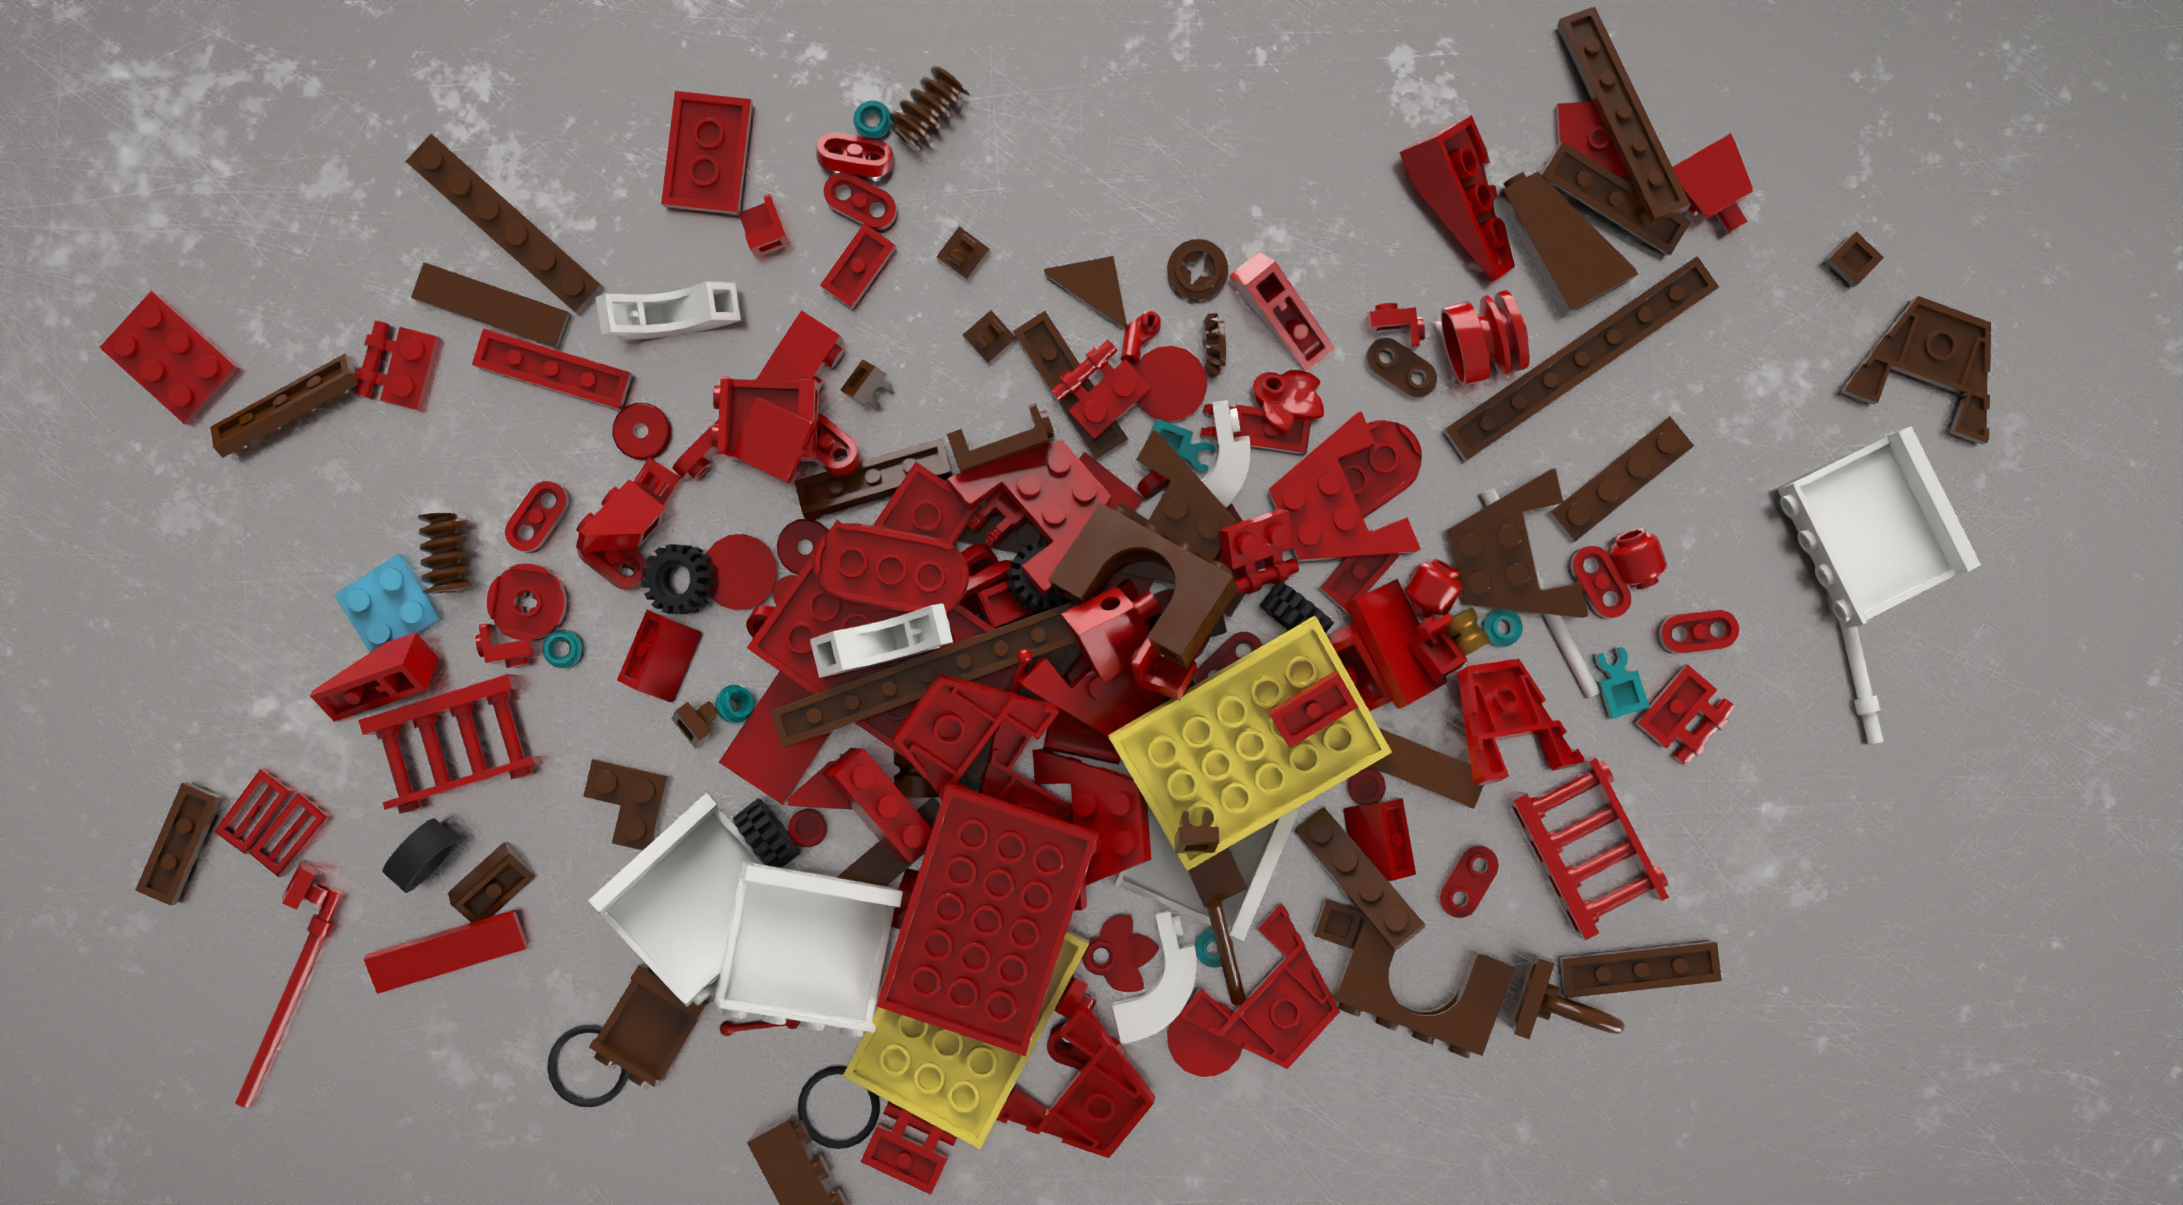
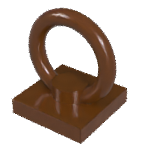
M1536 955L1512 1026L1515 1035L1530 1040L1537 1017L1549 1020L1552 1013L1612 1034L1623 1032L1625 1025L1618 1017L1558 996L1559 987L1549 983L1555 963L1550 959Z

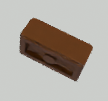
M503 842L448 892L450 904L471 923L491 917L535 877V873L511 846Z
M1229 848L1188 870L1204 908H1207L1206 904L1211 900L1218 899L1223 901L1247 889Z

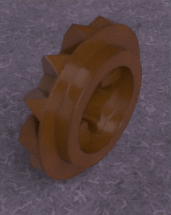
M1192 239L1183 242L1172 252L1168 261L1167 275L1172 288L1185 299L1202 301L1215 296L1225 285L1228 277V262L1223 251L1214 243L1204 239ZM1202 256H1205L1204 270L1213 278L1199 276L1194 281V284H1190L1192 279L1191 271L1182 263L1196 265Z
M1208 313L1203 321L1204 365L1209 375H1220V368L1226 365L1224 321H1219L1218 313Z

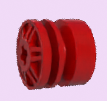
M1507 290L1498 292L1495 295L1494 301L1488 295L1483 296L1480 299V316L1477 315L1472 304L1468 301L1447 306L1441 310V326L1446 350L1454 374L1462 386L1489 379L1490 361L1493 362L1501 375L1508 374L1511 370V365L1516 371L1529 367L1530 354L1526 325L1516 301Z

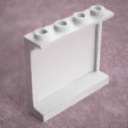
M1912 426L1894 432L1778 489L1781 496V507L1784 513L1789 518H1792L1799 532L1797 535L1798 541L1803 550L1810 554L1816 566V578L1827 589L1833 601L1832 608L1834 614L1840 622L1844 623L1846 629L1868 623V619L1955 575L1969 572L1981 566Z
M706 793L588 901L686 1007L692 1002L699 1006L715 991L711 984L720 976L742 861L764 864L759 856L755 855L750 845L745 842V838L739 833L733 823L718 809L717 803Z
M1148 805L1152 860L1115 874L1114 886L1123 887L1211 925L1208 910L1204 908L1188 871L1177 853H1175L1172 844ZM1301 806L1228 847L1247 887L1246 890L1222 901L1230 936L1242 941L1245 940Z
M742 861L714 1001L719 1008L724 1009L723 1015L734 1018L746 1019L747 1013L763 1015L762 1021L778 1025H785L786 1019L802 1021L801 1027L810 1030L824 1031L825 1025L840 1027L839 1033L848 1036L863 1037L864 1031L875 1033L876 1026L872 1024L885 953L894 908H900L903 892L893 887Z

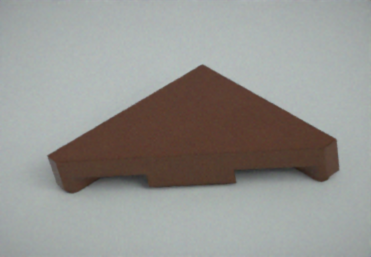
M1114 256L1044 269L1046 278L1057 283L1070 292L1071 295L1119 325L1120 328L1127 326Z

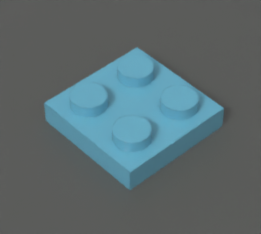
M400 553L334 594L370 653L386 642L415 632L419 635L444 619L429 594L422 593L425 590L424 586L405 556Z

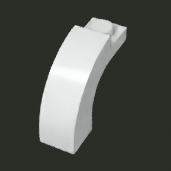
M705 281L682 290L646 295L605 293L595 297L601 335L622 336V339H651L690 334L719 328L741 320L736 285L733 282Z
M1228 400L1213 402L1219 444L1217 460L1212 469L1200 480L1227 508L1236 498L1245 482L1250 464L1251 449L1249 435L1234 438L1233 432L1240 431L1237 408L1229 409Z
M941 603L884 621L832 631L812 638L810 642L818 675L821 678L938 649L942 645L952 643L953 640L944 604Z
M1169 908L1154 912L1164 952V965L1159 979L1149 990L1140 995L1112 1002L1121 1045L1152 1036L1168 1026L1185 1007L1193 990L1197 969L1195 946L1193 942L1178 946L1177 940L1184 939L1180 917H1172Z

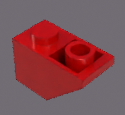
M629 479L620 489L615 486L606 494L601 503L603 507L595 515L590 512L582 519L576 529L579 532L576 548L581 552L637 550L660 526L666 507Z

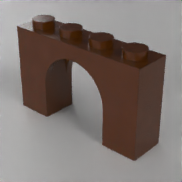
M1099 503L1048 579L1049 583L1057 595L1077 606L1099 595L1110 578L1119 569L1128 564L1149 561L1166 567L1175 576L1174 594L1147 638L1155 651L1187 669L1238 591L1232 576L1233 572L1218 561L1213 560L1210 564L1199 558L1200 554L1184 542H1180L1178 545L1166 539V534L1159 528L1151 524L1143 527L1134 522V517L1123 508L1114 506L1111 509Z
M1362 915L1352 948L1348 950L1332 993L1333 999L1340 1002L1338 1008L1357 1017H1360L1362 1011L1375 1015L1376 1019L1374 1022L1391 1030L1396 1031L1398 1025L1412 1029L1411 1036L1428 1044L1433 1045L1435 1039L1449 1043L1448 1051L1465 1058H1470L1471 1053L1483 1056L1515 967L1472 950L1459 987L1449 1002L1431 1011L1408 1009L1397 1002L1389 985V968L1395 951L1366 917Z

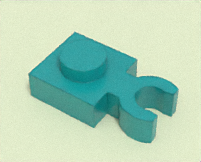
M1160 419L1154 420L1150 434L1153 429L1159 432L1183 460L1186 459L1194 470L1208 471L1209 466L1199 463L1197 454L1202 449L1214 452L1216 448L1208 442L1192 444L1190 443L1193 435L1192 431Z
M1623 647L1615 648L1618 659L1614 665L1606 662L1604 653H1598L1595 656L1597 666L1606 672L1608 679L1598 682L1610 719L1650 707L1638 670L1626 672L1625 666L1628 662V655Z

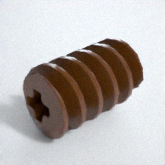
M939 66L931 68L934 80L923 77L920 80L924 92L916 88L910 91V96L914 103L905 99L900 102L904 115L896 111H892L889 114L894 125H889L901 140L918 153L923 151L917 141L919 138L929 142L933 140L928 131L930 126L940 131L943 129L938 117L941 115L950 120L953 118L948 106L950 104L959 108L964 106L958 95L963 93L970 96L968 91L954 76Z
M455 513L419 515L418 519L420 521L430 523V525L419 529V535L431 539L420 544L421 551L431 554V556L422 559L420 564L423 567L432 569L431 572L421 576V581L433 585V587L423 590L422 593L460 592L472 586V581L461 578V574L472 570L471 566L460 563V559L471 555V551L459 548V544L470 540V536L458 532V528L468 525L469 520L459 518Z

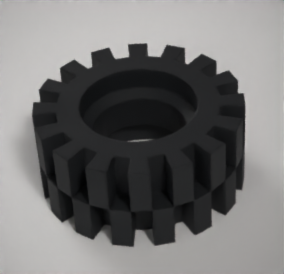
M1043 539L1040 544H1037V541H1033L1027 547L1024 546L1015 556L1007 570L1006 577H1009L1006 583L1007 589L1013 590L1011 598L1013 601L1019 599L1022 602L1019 607L1024 611L1027 607L1032 608L1031 614H1039L1040 611H1047L1069 602L1057 595L1053 589L1043 597L1021 571L1023 564L1049 546V542L1046 539Z
M669 544L665 545L666 548L659 547L654 551L657 556H649L646 562L651 564V568L643 567L642 574L648 575V580L641 581L642 587L650 588V591L644 594L646 599L655 600L651 605L655 609H662V612L667 614L696 613L700 611L699 608H705L709 604L706 598H714L716 591L710 589V585H718V578H711V573L717 572L716 566L708 565L712 558L708 554H701L703 552L702 549L692 547L691 545ZM681 564L689 571L690 583L684 593L676 594L670 586V574L675 566Z
M1284 582L1275 584L1260 604L1261 608L1269 616L1273 617L1275 621L1284 626L1288 631L1313 616L1318 619L1325 633L1334 624L1321 609L1317 608L1315 604L1308 601L1302 594L1296 592Z
M756 799L733 817L734 824L738 828L739 833L745 838V842L750 845L755 855L759 856L764 865L782 868L801 854L800 849L797 847L798 845L790 837L789 831L784 828L783 823L778 820L776 814L761 799Z

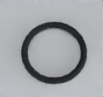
M597 1025L574 1027L560 1036L551 1048L547 1066L549 1080L557 1094L570 1104L579 1107L603 1105L615 1098L626 1084L629 1072L621 1067L619 1080L612 1090L599 1098L581 1099L568 1093L561 1086L557 1078L555 1069L556 1058L563 1044L578 1034H599L603 1027Z
M842 1066L829 1067L814 1074L803 1086L797 1108L799 1120L805 1122L812 1139L822 1146L833 1149L850 1148L866 1139L875 1128L880 1109L878 1095L867 1090L872 1105L871 1116L866 1127L857 1136L842 1141L829 1140L822 1137L812 1128L806 1115V1100L809 1092L821 1079L830 1075H843L847 1067Z

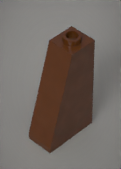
M1538 171L1526 177L1524 172H1521L1503 183L1505 189L1498 196V200L1563 317L1630 282L1638 275L1635 267Z
M1379 728L1392 753L1368 766L1369 768H1373L1463 807L1475 808L1484 785L1474 786L1470 764Z

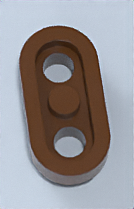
M1391 338L1378 339L1371 344L1366 352L1365 362L1368 370L1406 397L1421 399L1429 395L1435 388L1437 373L1434 367L1396 340ZM1384 350L1389 351L1393 356L1392 362H1382L1379 357L1380 352ZM1413 372H1420L1424 375L1425 381L1423 384L1417 385L1412 381L1411 375Z

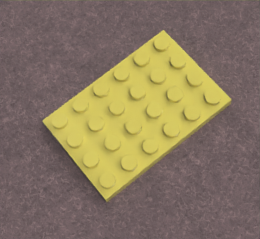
M1315 616L1190 687L1184 692L1180 701L1171 698L1108 735L1174 850V837L1180 827L1179 822L1183 811H1188L1189 822L1193 826L1202 825V814L1204 811H1209L1212 817L1210 827H1219V844L1214 853H1177L1187 871L1392 753ZM1337 671L1358 708L1289 748L1267 711L1332 672Z
M1067 930L1026 1056L878 1007L872 1019V1024L876 1026L875 1033L865 1032L843 1077L970 1145L981 1149L1090 941Z

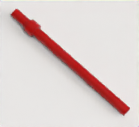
M331 887L328 889L318 914H314L307 927V931L310 933L235 1101L241 1107H251L323 940L330 937L335 925L333 918L344 895V892Z

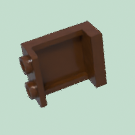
M1036 403L1028 405L1034 428L973 450L969 449L962 429L948 433L947 437L960 473L1049 444L1048 438L1054 437V430L1047 411L1039 412Z
M643 963L636 968L630 978L632 981L596 1039L591 1042L589 1048L596 1052L594 1055L596 1060L610 1068H614L617 1064L630 1072L627 1076L629 1080L647 1089L649 1085L657 1087L661 1084L710 1003L705 1000L697 1006L692 1002L686 1007L660 978Z

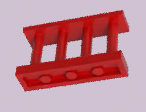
M506 674L358 720L362 735L376 734L377 740L382 739L397 790L398 798L382 802L384 810L398 808L399 814L422 808L421 800L505 774H509L510 779L513 780L534 773L532 766L543 763L541 756L525 758L508 702L512 699L511 692L521 690L517 675ZM485 700L488 701L489 706L493 705L510 761L508 764L489 770L471 713L475 711L473 704ZM446 712H450L451 716L457 719L473 773L453 781L450 779L434 723L438 722L436 716ZM413 723L415 729L419 728L436 785L417 792L413 791L397 737L398 734H401L399 727Z
M1593 757L1584 759L1585 762L1583 764L1588 771L1587 774L1538 799L1535 796L1529 798L1528 794L1523 792L1507 799L1577 936L1584 940L1599 934L1595 923L1599 922L1600 916L1650 891L1654 899L1663 901L1669 898L1664 889L1668 886V881L1658 865L1652 866L1610 783L1614 782V777L1604 761L1599 763L1598 759ZM1596 787L1606 808L1557 833L1553 831L1547 832L1541 821L1545 817V812ZM1611 822L1615 823L1624 841L1623 843L1575 868L1571 866L1565 867L1559 856L1563 852V847ZM1632 856L1642 876L1641 878L1592 903L1589 900L1583 902L1577 888L1581 887L1582 881Z

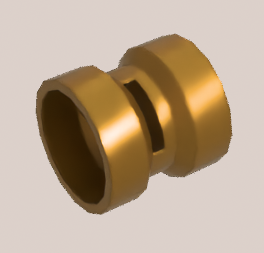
M1473 607L1454 616V620L1444 629L1464 656L1491 642L1487 632L1479 628L1477 624L1478 616Z

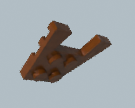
M1917 296L1913 298L1844 385L1841 393L1873 405L1877 404L1889 371L1893 369L1961 394L1962 398L1949 433L1979 444L1988 443L1987 410L1990 409V395L1987 394V378L1991 365V322Z
M1153 429L1136 460L1168 478L1171 482L1147 524L1159 528L1166 534V539L1176 545L1180 542L1190 545L1200 554L1199 558L1211 564L1221 549L1218 530L1236 524L1237 520L1162 435ZM1134 562L1117 571L1175 584L1173 573L1166 567L1154 562Z
M1556 468L1545 471L1533 480L1516 488L1509 494L1448 529L1457 571L1460 572L1459 579L1463 584L1462 594L1466 605L1578 618L1588 617L1581 581L1540 588L1524 511L1564 502Z

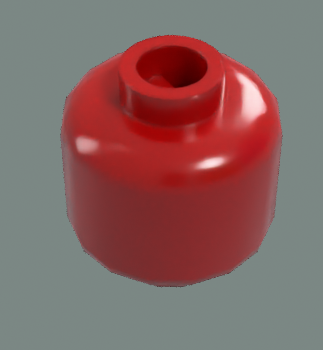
M1645 529L1631 530L1618 536L1615 539L1616 544L1612 547L1610 555L1624 583L1636 585L1637 589H1644L1659 582L1658 576L1667 568V561L1658 537L1655 534L1646 533Z
M1435 558L1432 562L1420 563L1405 588L1406 595L1412 601L1410 608L1426 618L1432 616V614L1440 616L1448 614L1463 590V584L1459 579L1460 572L1447 563Z

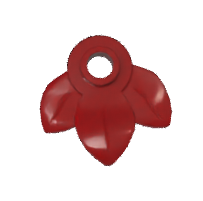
M1289 370L1281 375L1266 372L1256 377L1252 386L1255 401L1263 407L1264 417L1274 427L1287 432L1293 423L1294 417L1322 418L1324 415L1322 400L1315 392L1321 382L1315 375L1302 370Z
M1118 915L1108 919L1103 924L1099 936L1089 940V945L1082 956L1083 964L1089 972L1095 975H1103L1110 987L1122 992H1137L1144 989L1143 978L1138 968L1149 962L1159 950L1158 945L1149 937L1139 933H1132L1133 920L1131 915ZM1103 948L1107 950L1109 956L1105 962H1097L1094 959L1093 954L1097 949Z

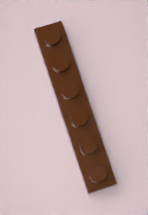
M1595 6L1559 19L1557 27L1651 224L1687 211L1690 207L1688 198Z
M430 134L405 161L577 315L603 288L597 280L434 135Z

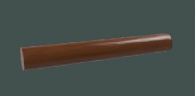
M1214 899L1209 901L1206 906L1231 1003L1240 1005L1246 997L1222 901Z

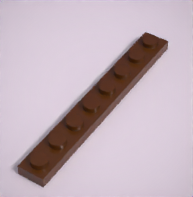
M1696 256L1444 429L1443 432L1464 462H1466L1718 289V284L1699 257Z
M1069 603L770 710L783 748L919 700L939 673L972 681L1018 664L1017 654L1021 649H1029L1033 659L1074 644L1076 642L1061 615L1071 609Z

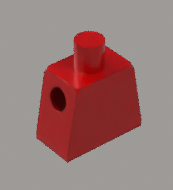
M1731 133L1673 166L1675 174L1690 203V207L1686 212L1697 224L1700 225L1716 215L1727 234L1748 222L1737 203L1752 193L1753 187Z
M1113 587L1065 611L1061 615L1085 661L1105 684L1131 662L1135 649L1138 646H1142L1149 635L1144 622L1161 612L1162 609L1149 591L1131 602L1120 588Z

